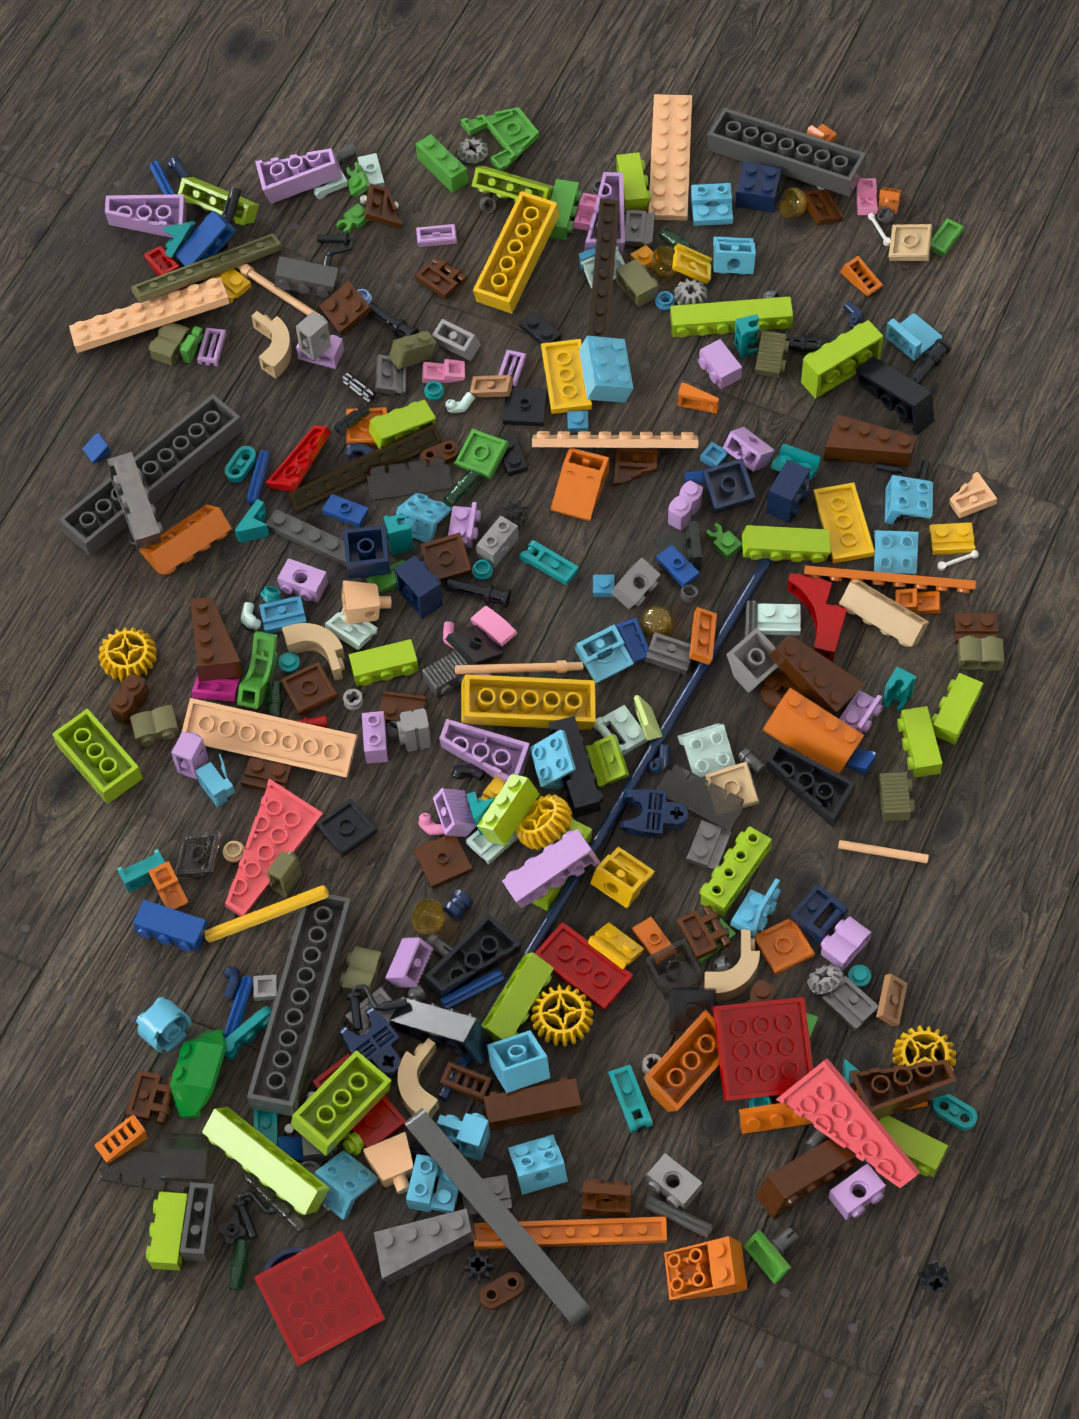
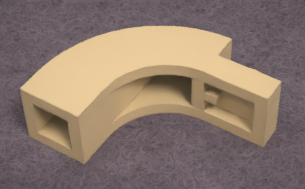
M256 311L251 316L253 327L272 341L268 349L259 356L261 369L276 379L284 372L291 360L292 347L289 332L279 317L276 316L271 321L267 315H262Z
M298 623L282 627L289 653L318 652L327 659L334 680L343 679L341 670H345L342 660L345 659L344 650L339 639L331 631L310 623Z
M741 930V957L733 968L722 972H705L704 988H716V1002L729 1000L740 995L751 985L757 974L760 951H755V938H751L750 930Z
M429 1038L424 1044L420 1043L414 1052L415 1056L407 1051L404 1054L398 1069V1086L402 1102L412 1116L423 1108L432 1118L439 1109L438 1099L427 1093L419 1084L422 1070L437 1052L436 1043Z

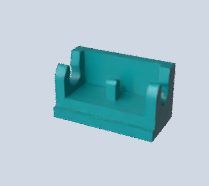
M757 314L736 319L734 344L740 359L758 352V348H748V345L757 343V331L760 330V326H757L759 321Z
M403 514L390 517L388 515L384 516L387 540L392 556L414 550L410 523L397 524V521L406 518Z
M896 667L885 686L883 707L888 708L892 701L897 700L900 702L897 711L902 710L907 701L912 699L917 676Z
M156 849L154 850V855L125 869H122L121 866L118 867V873L128 893L152 882L148 871L165 863L159 850Z

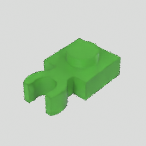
M355 162L354 171L349 167L347 168V174L351 176L347 181L350 194L357 198L368 190L370 184L367 174L363 171V167Z
M358 203L344 214V219L337 222V230L346 227L344 233L348 232L350 234L353 227L360 229L369 221L364 219L365 208Z
M195 326L191 335H188L186 340L181 343L179 351L183 362L190 364L199 349L198 344L204 337V334H201L202 328Z
M718 523L714 524L716 533H712L709 529L706 530V537L714 541L713 547L726 560L743 548L742 542L729 530L723 533L722 527Z

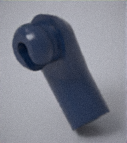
M847 301L843 308L850 313L849 323L855 327L857 324L862 323L863 311L851 301Z
M350 443L346 446L345 455L354 458L356 453L365 455L375 449L363 443Z
M659 745V756L650 762L649 769L655 774L661 773L669 766L670 745Z

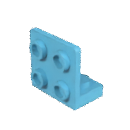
M915 313L901 323H898L895 319H891L887 323L885 337L913 361L932 348L937 339H942V336Z
M892 475L886 486L885 523L893 525L895 519L900 517L901 514L930 519L933 512V482Z
M415 493L397 508L396 515L403 514L406 517L404 520L397 521V524L410 523L413 538L424 543L433 541L437 523L450 514L452 508L446 506L443 502L434 501L424 494Z
M874 530V572L916 574L918 532Z
M559 730L530 747L541 788L559 790L564 787L562 777L576 769L565 731Z
M777 878L774 880L765 896L750 889L731 920L730 926L740 931L750 930V936L754 938L759 930L763 931L768 922V914L773 915L778 903L776 901L781 892V889H778L780 880Z
M344 1150L314 1173V1176L330 1188L322 1203L341 1219H345L350 1214L355 1199L378 1181V1177Z

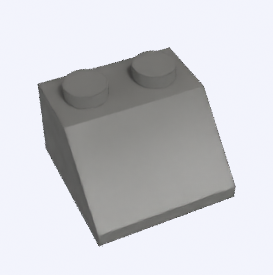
M757 627L726 654L734 678L748 693L778 667L768 656L775 648L774 645Z

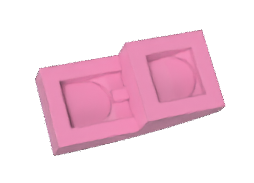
M860 178L856 185L858 215H869V213L877 215L876 178Z
M582 194L574 220L575 229L589 231L598 195Z
M445 359L443 364L423 362L422 383L430 381L452 383L465 379V361Z
M487 606L470 618L473 625H477L486 632L493 642L500 646L506 644L517 634L516 630L506 620Z

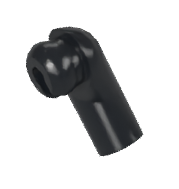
M471 763L456 764L451 775L459 780L463 778V774H468L481 781L486 772Z

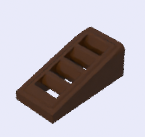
M448 1062L440 1084L484 1104L483 1097L487 1096L490 1090L492 1078ZM454 1070L457 1072V1074L455 1076L454 1081L451 1082L449 1081V1079ZM461 1076H466L463 1081V1084L459 1085L458 1083ZM470 1079L474 1080L471 1089L467 1088ZM479 1083L483 1084L481 1091L477 1092Z

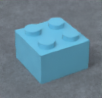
M530 1030L487 1045L490 1067L506 1093L550 1078L547 1055Z

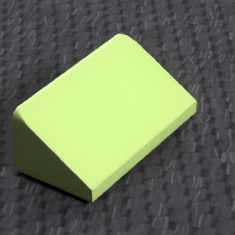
M636 695L634 697L635 711L645 738L652 740L662 737L651 706L640 696Z

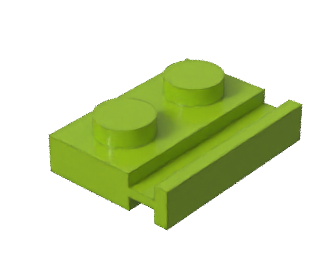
M612 734L594 742L590 746H585L599 787H605L604 785L614 783L629 776L616 735Z

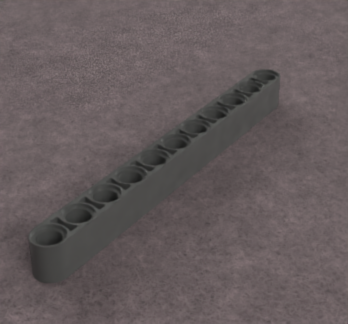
M421 1108L404 1123L409 1131L573 1326L592 1310L427 1112Z

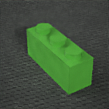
M431 134L416 143L417 159L452 193L468 184L467 168Z
M556 179L550 201L558 204L560 215L549 236L550 238L567 240L569 233L573 232L574 221L572 220L577 215V202H580L582 191H579V182Z

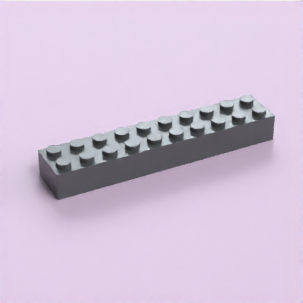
M214 394L209 396L134 457L136 466L140 468L143 476L142 483L144 486H147L150 504L153 503L154 505L244 431L241 417ZM108 478L58 519L63 533L90 557L128 526L111 478Z
M329 894L328 898L301 908L247 1095L248 1104L251 1109L291 1117L298 1109L353 911L351 898Z

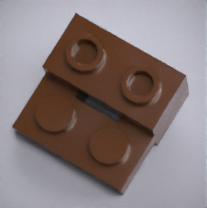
M596 1178L584 1181L582 1189V1216L630 1218L632 1184H627L626 1181L622 1180L608 1183ZM602 1199H610L611 1201L606 1202Z

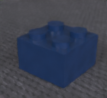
M743 162L736 191L735 207L774 213L781 183L782 167Z
M743 458L702 471L701 476L714 514L754 502L755 494Z
M787 459L769 489L767 514L790 523L793 516L797 517L801 509L800 504L802 501H806L810 494L808 488L812 479L809 478V468Z
M385 525L343 530L346 568L349 579L391 574Z
M414 555L394 568L397 591L421 619L443 606V594L440 588L442 585L441 581L436 575H432L429 572V568L423 560L420 561Z

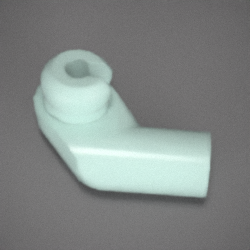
M467 392L461 401L455 402V400L449 399L445 406L447 411L452 414L465 412L475 397Z
M245 602L241 614V622L248 629L258 630L261 626V621L253 615L254 604Z

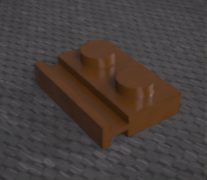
M819 189L802 193L801 199L817 226L831 224L835 221L842 222L844 216L827 189H824V191Z
M954 613L955 644H958L959 638L969 635L980 639L987 636L999 638L997 613Z
M384 691L379 711H384L385 723L394 720L401 721V712L425 709L427 699L426 696Z
M250 756L244 778L241 781L242 787L266 791L268 780L271 779L286 789L293 766Z

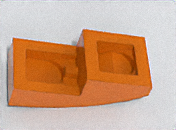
M917 588L896 590L895 602L916 614H941L940 591L918 593Z
M169 861L148 871L165 907L178 910L189 904Z

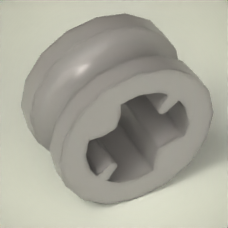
M349 689L344 693L343 701L348 710L355 711L362 707L363 698L359 690ZM353 697L357 698V700H354L353 703H350V700Z
M649 1054L644 1057L642 1062L643 1073L646 1075L650 1071L648 1068L649 1061H652V1063L654 1061L658 1062L661 1057L656 1054Z

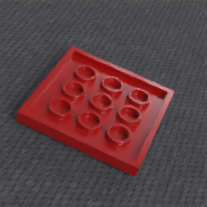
M804 997L713 1007L724 1101L782 1095L813 1070Z
M342 1231L254 1276L297 1366L385 1319Z

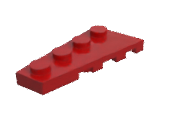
M314 425L268 479L266 484L270 489L296 491L331 433L327 426Z

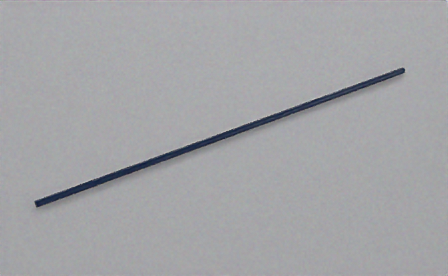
M766 558L761 560L715 636L711 663L744 611L746 602L751 599L770 568L773 560ZM702 662L698 664L660 727L662 737L652 740L589 844L595 855L627 804L623 800L624 792L637 788L649 768L650 762L657 755L659 745H663L711 663L709 665ZM589 865L584 868L585 872L588 869ZM585 872L577 877L576 875H571L480 1023L481 1025L522 957L531 952L535 953L542 945ZM466 1054L464 1058L460 1057L456 1064L467 1068L473 1057ZM453 1070L449 1081H454L457 1074L456 1071ZM443 1085L437 1096L441 1100L447 1101L453 1090Z

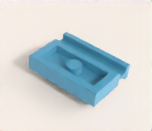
M301 596L259 605L265 633L281 632L282 627L307 623Z

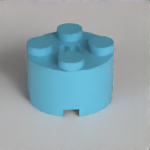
M159 997L146 1012L138 1016L136 1020L138 1034L159 1053H162V1050L169 1052L185 1039L187 1034L184 1031L187 1026L190 1028L191 1018L171 1000Z

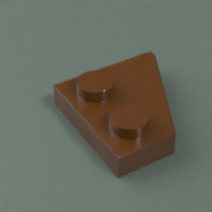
M370 183L367 191L364 219L400 229L402 220L397 217V208L392 201L388 188Z
M617 448L614 486H619L656 472L658 449Z

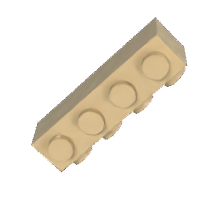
M858 579L849 583L839 602L841 606L847 609L846 612L852 615L857 614L862 617L864 623L880 628L881 633L887 636L892 635L905 647L917 645L929 624V621Z

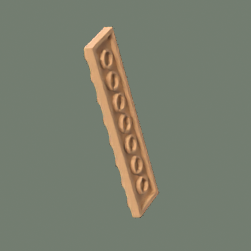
M654 94L649 213L655 211V220L687 221L692 95Z
M221 277L211 278L206 282L193 284L188 288L175 290L143 303H134L129 307L116 309L104 315H97L86 321H78L69 327L76 352L79 353L230 304Z
M538 431L537 435L532 437V447L698 448V436H694V432H681V436H675L673 432H661V435H653L652 432H640V435H632V432H620L619 435H611V432L602 431L599 432V435H591L589 431H580L578 435H570L569 431H559L557 435H550L549 431Z
M190 698L182 729L184 732H194L200 735L206 747L262 758L344 778L349 776L358 738L356 734Z

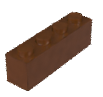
M564 1077L549 1084L547 1082H539L534 1087H523L509 1093L494 1091L489 1093L488 1096L483 1097L490 1131L582 1112L576 1078Z

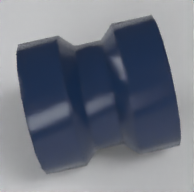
M455 890L452 894V899L447 901L442 909L450 918L460 921L464 916L465 910H469L474 903L466 893L461 890Z

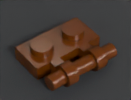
M435 257L432 261L435 266L427 263L415 275V279L446 300L458 288V282L456 281L465 283L467 277L458 268L454 269L446 260Z
M710 905L703 908L705 915L702 917L695 910L676 919L679 929L697 960L716 952L718 947L715 942L717 941L721 942L724 948L732 944L727 929L723 928L719 922L720 917L718 913L713 911ZM706 925H711L715 932L710 934Z
M139 1070L126 1111L127 1117L134 1115L137 1119L150 1121L152 1113H157L156 1122L164 1125L172 1110L170 1108L173 1098L170 1088L172 1077L168 1079V1083L165 1085L161 1084L162 1076L160 1074ZM158 1093L164 1094L161 1104L155 1103Z

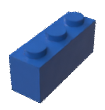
M212 211L206 216L200 226L193 231L187 241L180 246L175 255L184 266L214 256L234 235L236 230L224 216Z
M143 900L133 921L134 928L141 937H153L162 944L170 945L171 943L186 952H191V950L199 952L205 939L204 932L209 929L204 919L147 900Z

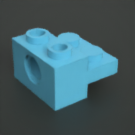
M731 183L691 185V207L694 226L733 224Z
M714 237V272L721 274H753L756 256L753 238Z
M615 625L578 642L575 646L576 653L581 662H583L584 667L587 668L592 679L595 680V685L634 665Z
M466 1113L463 1122L454 1115H440L437 1126L451 1142L459 1145L458 1151L465 1157L481 1161L490 1138L488 1120L478 1113H473L472 1115Z
M554 1135L508 1148L522 1195L568 1182L565 1164Z
M417 1154L406 1197L408 1208L431 1212L432 1210L445 1213L454 1212L459 1189L432 1157ZM436 1181H438L436 1193H433Z

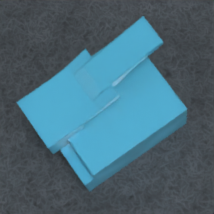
M220 754L221 770L225 779L221 777L211 762L196 770L200 785L217 808L228 801L227 798L235 793L233 785L227 778V772Z

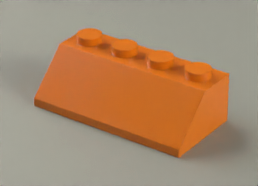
M206 504L161 534V542L140 548L139 551L158 573L168 575L177 569L176 566L180 563H186L193 559V554L199 550L202 552L211 546L210 543L214 540H221L228 535L227 532L232 528L219 507Z
M789 688L763 728L764 732L787 747L840 774L864 737L862 733L792 688Z
M705 1010L644 1076L651 1095L667 1112L678 1111L719 1065L714 1018Z

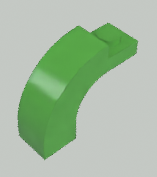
M259 631L254 633L250 667L245 679L239 684L237 705L258 709L264 702L273 679L277 661V635Z

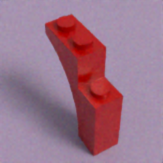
M790 573L787 591L796 596L806 606L815 624L816 640L813 650L833 663L847 609L839 605H828L831 582H827L824 579L806 577L803 574Z

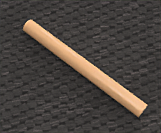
M839 840L838 849L927 863L929 856L927 854Z

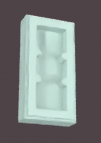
M377 154L358 157V163L367 174L369 184L385 187Z

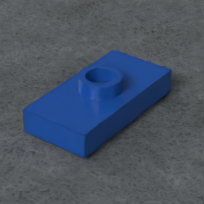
M331 494L322 512L325 515L360 528L369 509Z
M673 545L656 556V561L682 587L699 577L700 572Z
M633 618L616 624V628L624 641V646L633 663L636 664L644 661L649 647L637 619Z

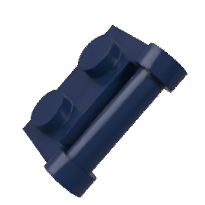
M816 884L790 914L789 919L808 932L815 941L821 943L826 937V933L841 916H845L849 909L844 903ZM831 906L834 909L831 915L819 928L815 926L814 923Z

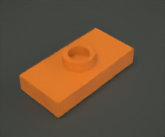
M652 917L647 918L632 928V932L658 966L677 954L676 949Z

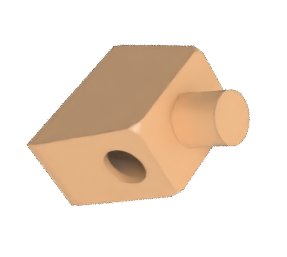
M343 581L341 597L345 625L377 621L380 609H391V596H379L376 584Z
M405 1132L363 1149L367 1162L384 1187L394 1184L398 1194L408 1191L409 1181L407 1178L412 1176L414 1166Z

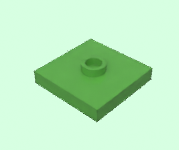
M472 429L454 464L458 468L492 479L509 443L506 440Z

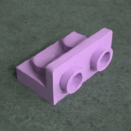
M472 502V508L452 507L448 536L460 532L464 546L472 548L473 540L478 538L476 522H480L481 510H477V502Z
M858 690L839 719L858 732L867 733L872 725V718L874 716L877 717L882 711V696L878 694L876 698H873Z

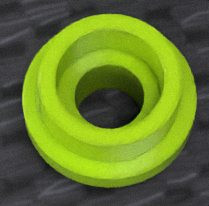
M353 1132L351 1134L348 1133L344 1137L343 1146L349 1154L358 1155L361 1153V1149L364 1148V1143L360 1136Z

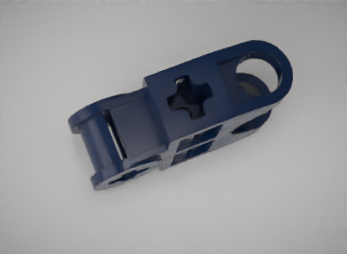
M652 789L629 790L624 792L623 800L637 806L641 810V815L637 818H631V820L621 821L620 829L639 837L662 839L663 829L680 830L686 825L688 810L681 803L666 802L667 791ZM655 799H657V800H656V810H654V800H655ZM674 813H677L679 816L677 820L674 819ZM653 819H655V820H654V829H652V820H653Z
M369 1007L365 1010V1013L370 1020L371 1028L366 1034L357 1035L353 1031L350 1032L345 1026L339 1029V1032L351 1055L357 1050L387 1077H392L398 1073L400 1066V1057L392 1046L399 1042L400 1037L385 1018ZM385 1059L388 1061L393 1060L392 1068L390 1066L384 1067Z

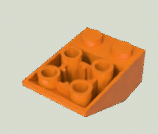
M570 447L562 466L551 511L591 521L609 473V457Z
M729 1236L664 1252L669 1299L671 1301L721 1296L748 1290L741 1242Z

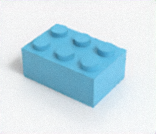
M586 336L579 349L587 400L625 403L634 389L625 339Z

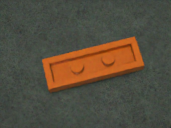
M699 607L696 608L693 618L689 659L708 665L713 659L717 613Z

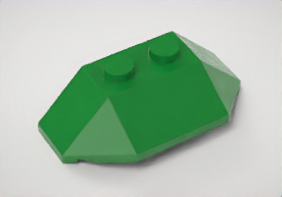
M222 1029L205 1031L184 1042L179 1051V1058L172 1074L170 1088L179 1116L183 1119L199 1117L201 1109L206 1105L214 1091L227 1048L224 1036L225 1031Z

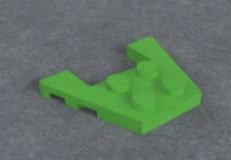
M519 107L495 112V115L485 117L483 114L478 115L476 119H461V126L469 136L488 128L505 149L490 157L491 163L499 171H504L539 138V131Z

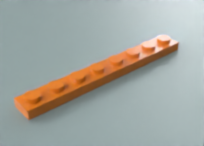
M805 566L804 574H808V577L821 579V576H830L829 581L842 582V577L851 578V581L858 579L861 582L866 579L872 580L874 585H885V581L893 582V586L906 587V583L915 584L914 588L927 589V585L936 586V590L948 591L949 587H955L957 592L970 593V589L976 588V581L816 566Z
M928 1101L908 1109L928 1107ZM786 1103L739 1109L742 1134L813 1124L804 1116L800 1117L795 1114L794 1109Z
M666 1217L519 1221L539 1247L667 1243ZM474 1223L477 1240L474 1241V1249L507 1248L487 1223Z

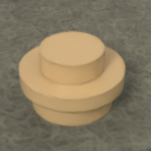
M230 841L223 848V856L229 862H238L243 857L245 848L238 841Z

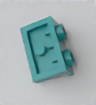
M784 443L781 446L779 455L773 460L771 469L780 472L788 459L809 468V478L813 479L816 476L821 457Z

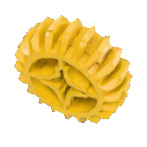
M125 626L122 632L116 629V634H108L109 640L103 639V646H99L100 654L98 657L101 661L102 669L105 670L108 676L111 675L114 680L119 677L122 683L131 673L139 677L141 674L147 675V669L153 670L152 663L156 662L155 655H157L155 643L148 633L144 634L142 629L136 631L132 627L128 631Z
M548 794L546 797L540 796L534 802L515 833L520 842L531 850H540L542 847L546 848L549 844H554L557 839L560 840L562 834H566V829L571 826L570 822L573 820L571 809L566 801L556 794L553 796Z
M558 985L557 991L550 987L549 994L542 991V999L536 998V1006L532 1007V1013L534 1014L531 1016V1021L535 1022L533 1029L539 1030L538 1036L540 1038L545 1036L546 1043L553 1039L555 1046L561 1041L563 1046L566 1047L567 1041L570 1040L575 1045L576 1037L582 1040L584 1038L583 1033H589L590 1028L588 1026L593 1024V1019L590 1018L593 1016V1010L590 1009L591 1002L586 1001V995L582 994L579 996L578 988L571 992L569 985L566 987V990H562V987ZM565 1002H568V1003L573 1004V1005L576 1006L578 1009H576L575 1007H569V1006H567V1005L565 1004ZM557 1003L555 1008L548 1009V1012H545L549 1006ZM561 1008L563 1009V1014H565L564 1023H562L560 1018ZM576 1020H579L578 1023H577L575 1026H573L572 1028L567 1029V1027H568V1025H569L570 1023H573V1022H576ZM547 1022L557 1025L560 1030L550 1027Z
M918 1026L917 1032L910 1028L908 1034L903 1032L900 1037L901 1040H896V1048H893V1055L895 1057H893L892 1061L894 1064L903 1066L938 1061L934 1055L939 1050L943 1060L948 1061L953 1071L952 1066L956 1064V1059L953 1057H955L956 1051L951 1050L953 1047L952 1042H946L947 1034L940 1037L939 1029L933 1033L930 1026L927 1027L926 1031H923L922 1027ZM908 1048L912 1051L911 1054L914 1057L911 1064L908 1062L905 1054Z

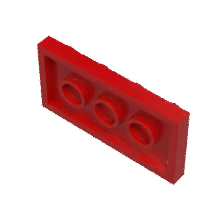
M563 922L534 953L554 968L552 971L574 989L578 988L579 993L585 994L588 1000L603 1011L611 1005L633 979V974L626 969H621L589 945L585 938Z
M348 1053L313 1080L312 1083L318 1090L351 1055ZM384 1095L351 1131L357 1133L362 1139L365 1148L389 1139L405 1126L406 1120Z

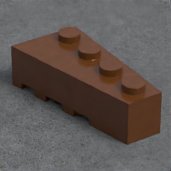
M837 414L825 446L823 461L840 459L841 462L849 463L850 460L862 461V464L881 462L900 467H909L915 451L917 437Z
M212 597L190 599L199 682L242 677L240 659Z
M792 635L785 638L768 654L813 703L832 715L864 685L863 682Z
M940 1060L916 1063V1065L912 1066L897 1065L894 1068H871L869 1071L860 1072L858 1070L849 1071L848 1082L878 1120L954 1092L957 1080L948 1061Z
M829 1139L769 1174L756 1197L772 1219H774L806 1196L812 1194L822 1185L832 1182L841 1172L845 1174L855 1166L853 1163L857 1158L856 1153L847 1147L843 1148L832 1139Z

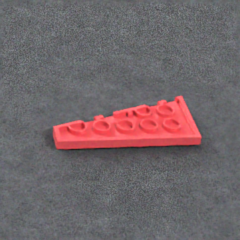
M271 779L268 780L267 789L262 797L261 806L255 817L243 857L240 860L237 874L225 902L226 907L239 916L248 914L269 887V879L266 876V872L281 851L286 853L290 851L295 854L316 827L315 823L323 818L322 812Z
M828 1058L776 1099L781 1104L786 1103L793 1108L794 1113L798 1116L807 1118L814 1124L816 1129L843 1148L847 1147L856 1153L858 1159L870 1163L879 1174L899 1188L920 1173Z

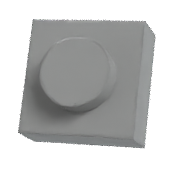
M277 975L253 976L254 1000H275L278 991Z

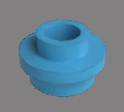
M662 291L656 297L655 304L661 310H670V306L675 305L674 296L668 291Z

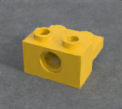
M617 847L611 855L608 854L596 867L590 884L628 908L639 896L641 889L653 877L655 871L620 847Z

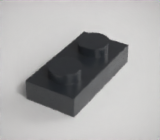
M534 311L519 322V327L540 345L542 343L558 342L561 339V333Z
M515 434L500 438L509 443L502 458L508 477L527 472L528 466Z

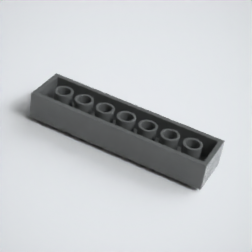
M727 108L722 110L708 133L709 151L742 162L782 167V175L849 197L866 170V153Z

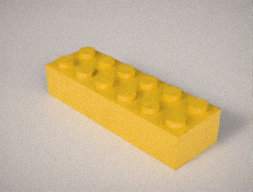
M523 191L520 192L473 289L476 302L513 314L559 218L560 213L556 202Z
M465 674L461 683V723L466 725L549 728V722L575 716L579 730H591L596 722L595 680Z

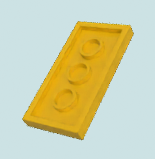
M581 339L541 344L551 414L592 409L591 400H587L579 349L582 346Z
M854 482L814 489L813 496L822 527L829 530L830 555L833 564L873 557L875 551Z

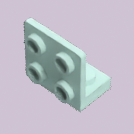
M717 723L677 736L679 744L685 747L695 779L704 777L705 774L736 765L724 724Z

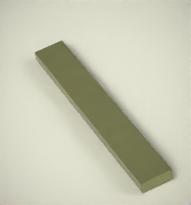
M272 233L131 286V290L137 300L143 303L283 250L282 244Z

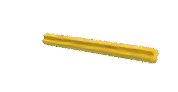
M325 885L212 927L205 930L204 937L211 943L329 897L328 889Z

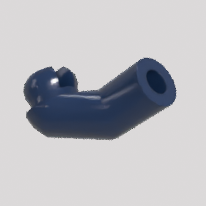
M176 156L170 158L168 167L175 170L181 179L190 176L180 158Z
M229 966L224 972L225 978H229L223 996L234 999L240 985V970Z

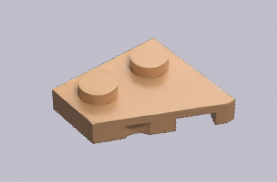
M976 472L973 474L972 480L968 484L965 483L960 488V491L950 498L949 505L957 516L962 518L997 504V498L980 474Z

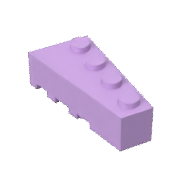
M331 148L307 152L304 156L295 154L290 155V158L279 159L277 157L271 158V161L263 162L262 160L255 161L263 192L270 204L343 177L339 162Z
M603 172L584 251L596 247L600 199L620 201L616 246L619 248V253L623 254L625 246L623 172Z
M184 194L106 196L105 214L109 225L173 237L162 228L168 225L185 223L187 220V205Z
M446 719L439 738L442 748L467 763L475 765L489 776L497 777L505 783L511 774L523 776L531 754L530 743Z
M578 829L564 834L562 839L556 844L548 845L543 850V853L537 857L528 859L520 869L509 872L502 882L516 903L523 908L546 895L548 888H558L565 884L567 877L571 875H576L577 877L585 872L584 868L592 864L595 867L601 862Z

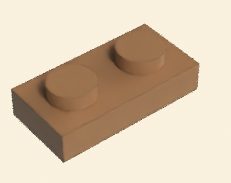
M511 375L473 376L470 393L475 398L510 396L513 378Z
M893 974L885 975L877 1018L891 1026L899 1025L907 982Z

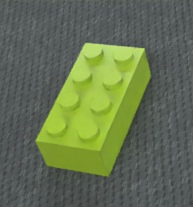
M869 320L862 324H857L851 331L839 335L836 340L824 344L816 352L805 356L803 359L801 383L817 399L855 376L856 369L872 356L880 360L883 335Z
M88 708L52 733L58 748L107 804L143 779L138 765Z
M356 1050L292 1115L291 1126L327 1156L389 1091L391 1079Z

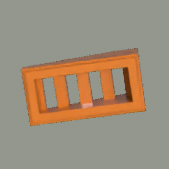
M859 256L846 263L840 271L867 297L883 287V284ZM865 278H867L868 281L865 282V283H863L862 280H864ZM872 283L874 286L868 289L867 286Z
M681 382L678 392V406L718 413L719 398Z
M132 1115L94 1146L105 1162L109 1164L147 1140V1134L137 1118ZM134 1129L136 1133L132 1134L131 1130ZM124 1134L128 1137L126 1141L122 1137ZM116 1139H117L118 1142L121 1144V1145L118 1146V1147H117L116 1144L113 1142V1141H115ZM108 1144L113 1150L111 1153L105 1148Z

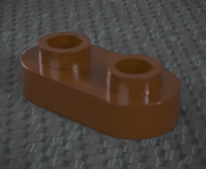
M448 440L425 449L420 454L422 467L427 470H433L455 461L460 453L458 444Z
M508 1272L487 1284L480 1291L481 1305L487 1310H497L516 1299L525 1290L524 1278L517 1272ZM511 1280H515L517 1285L510 1287L508 1283ZM493 1292L496 1294V1297L489 1299L487 1295Z

